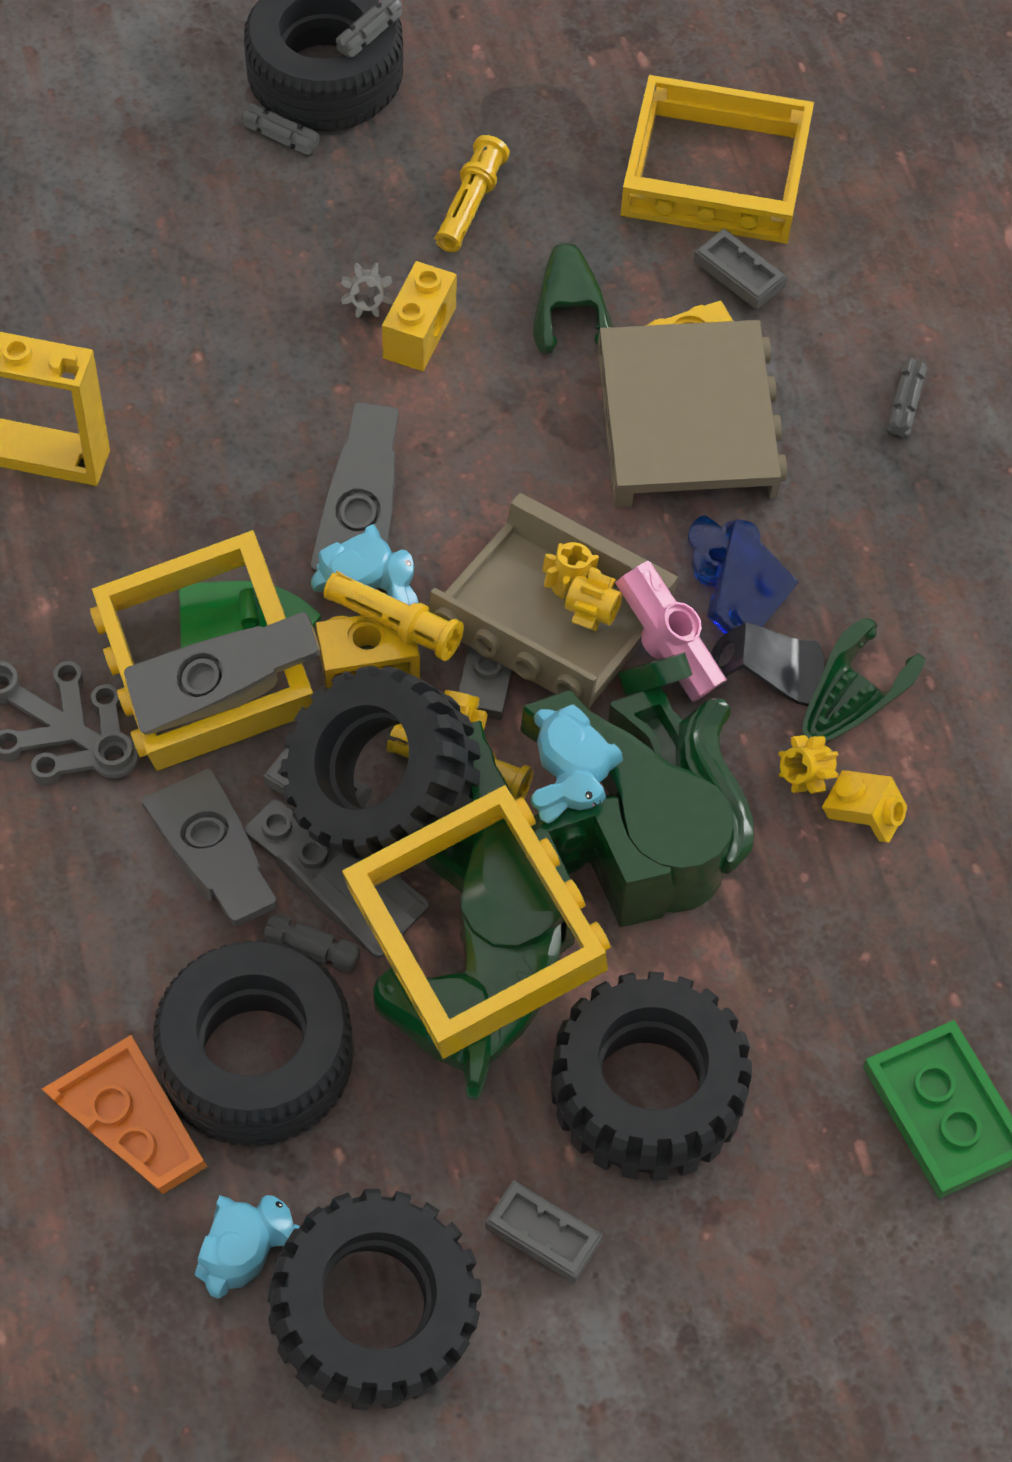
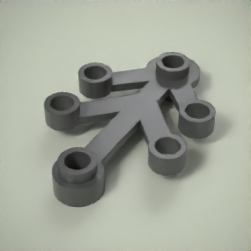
M0 661V684L8 685L0 690V704L10 703L47 726L23 731L13 729L1 730L0 747L8 741L16 743L13 748L8 750L0 748L1 761H16L25 750L75 743L85 750L60 756L49 752L40 753L35 756L31 762L33 778L38 784L43 786L57 783L62 774L94 769L103 777L115 779L124 777L135 769L139 755L133 740L120 732L117 712L121 708V703L117 694L118 689L115 686L101 684L94 688L91 693L93 710L100 716V735L86 727L84 723L80 696L83 675L77 663L64 661L59 663L53 670L55 686L61 693L62 712L21 687L16 669L11 664ZM65 674L76 675L71 681L61 680V677ZM103 697L114 698L109 704H100L98 702ZM112 754H120L123 756L118 760H107V758ZM45 765L55 767L49 773L39 772V769Z

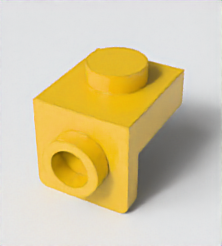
M842 770L822 808L828 819L870 825L878 841L889 843L897 827L905 819L907 804L892 777Z

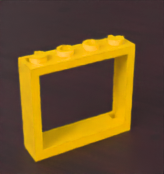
M649 75L624 180L620 216L713 232H720L724 228L732 235L788 244L814 102ZM656 115L795 138L783 201L642 177Z
M0 332V377L70 390L79 434L0 418V467L97 486L110 452L93 350ZM63 372L74 374L75 380L63 378ZM81 459H84L85 468L78 467Z
M254 530L92 588L97 606L90 608V613L99 635L107 633L111 646L104 648L103 652L112 675H121L124 687L118 689L117 694L126 717L134 715L137 726V718L124 675V670L134 665L117 612L246 565L267 625L286 619ZM303 663L284 670L289 688L253 700L240 707L212 715L158 735L157 732L145 735L138 726V729L131 731V736L139 757L148 755L156 771L295 721L294 718L301 707L308 709L313 703L310 697L313 691Z
M506 785L342 870L351 896L443 1059L608 971L606 950L610 949L611 946L606 934L597 921L589 925L580 910L586 905L579 889L572 879L566 882L562 880L556 870V867L561 864L555 849L547 838L538 840L531 828L536 822L528 804L523 797L514 800ZM504 818L581 949L449 1019L374 886Z

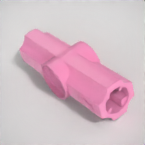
M646 561L615 582L643 625L641 641L645 650L651 656L661 659L686 652L693 675L681 679L679 682L692 702L702 698L727 681V678L699 637L702 628L698 614L689 605L676 602L651 562Z

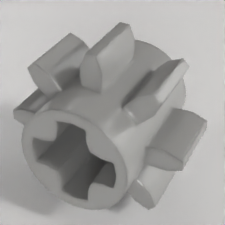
M376 262L372 265L371 270H362V267L355 263L354 277L342 276L341 284L351 289L350 292L342 296L341 302L342 304L353 302L356 306V317L358 318L363 310H371L375 317H379V305L381 302L392 304L393 296L383 291V288L393 283L392 277L385 276L381 278L378 274V263ZM366 281L369 287L376 286L374 288V297L368 298L365 293L357 294L360 292L361 282Z

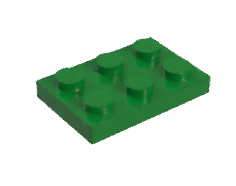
M955 1020L865 1059L863 1069L939 1199L1012 1166V1115Z

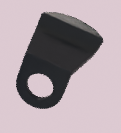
M745 622L725 633L716 642L711 652L712 657L725 677L744 668L784 697L805 706H809L825 669L823 651L817 641L794 639L749 622ZM733 642L735 649L732 658L726 665L720 666L719 659L723 649Z

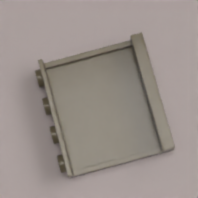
M760 320L600 328L597 355L614 508L632 507L634 493L767 486L769 499H776L780 481H786L787 462L785 454H778L777 442L781 441L782 435L781 419L779 414L773 415L771 402L776 400V382L774 375L767 376L766 364H769L771 360V346L769 337H762Z
M519 493L510 503L507 523L445 593L437 588L431 591L429 612L448 621L452 619L461 621L464 624L461 642L475 649L482 656L497 661L515 671L520 677L531 680L556 695L571 690L590 709L642 644L641 632L643 625L624 596H622L618 614L610 626L600 622L598 630L594 631L572 623L571 621L575 613L565 609L566 599L557 596L551 587L544 586L546 573L542 571L545 555H556L559 543L576 542L583 544L591 551L592 555L599 556L597 569L601 571V574L614 578L616 581L648 560L532 498ZM652 563L674 597L679 577ZM614 584L613 589L620 591L617 585Z

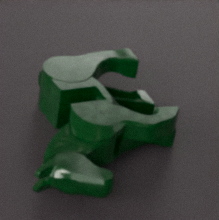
M660 687L610 702L608 721L591 712L571 690L524 705L520 730L536 743L540 728L535 724L534 715L541 709L558 711L574 704L588 717L590 726L608 744H615L622 752L623 761L613 770L609 771L607 777L601 781L609 793L602 803L585 810L567 808L557 819L548 824L541 821L540 815L537 814L534 815L536 824L531 826L539 841L547 838L555 849L561 864L556 867V870L564 882L570 880L568 874L579 870L585 863H591L620 928L663 918L666 911L675 913L694 910L711 900L722 885L724 873L729 874L752 852L754 842L753 815L742 789L726 766L720 751V733L723 725L729 719L731 711L724 699L712 698L707 700L683 720L672 710L667 695ZM473 722L474 734L469 736V738L479 742L481 755L479 760H474V768L481 771L479 786H472L469 798L475 801L504 785L507 786L509 791L510 789L495 764L493 752L485 739L482 722ZM504 818L425 860L432 870L462 893L460 896V939L464 945L466 971L438 977H426L449 1019L559 961L560 954L575 943V937ZM387 969L375 981L373 987L375 1010L384 1019L409 1036L434 1059L463 1071L466 1081L467 1098L477 1101L484 1087L490 1063L500 1057L525 1032L541 1008L535 1009L443 1059L393 969Z

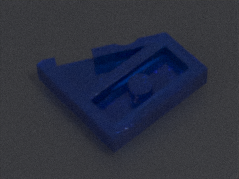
M737 519L730 523L725 530L724 536L728 537L724 559L718 562L715 576L716 590L711 595L707 617L724 634L745 622L763 627L799 583L758 538Z

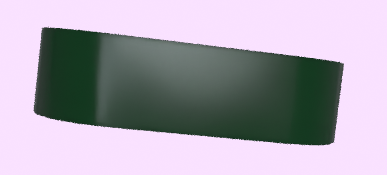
M686 652L644 663L617 673L625 696L670 684L693 675Z

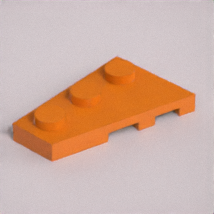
M132 1035L42 1088V1091L161 1194L168 1192L208 1167Z

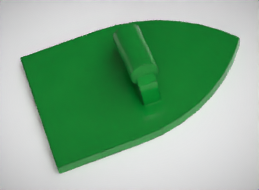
M252 581L195 583L179 589L181 648L229 633L257 626L262 628L268 626ZM275 586L285 617L288 618L305 612L311 619L314 628L316 622L321 620V615L300 597Z

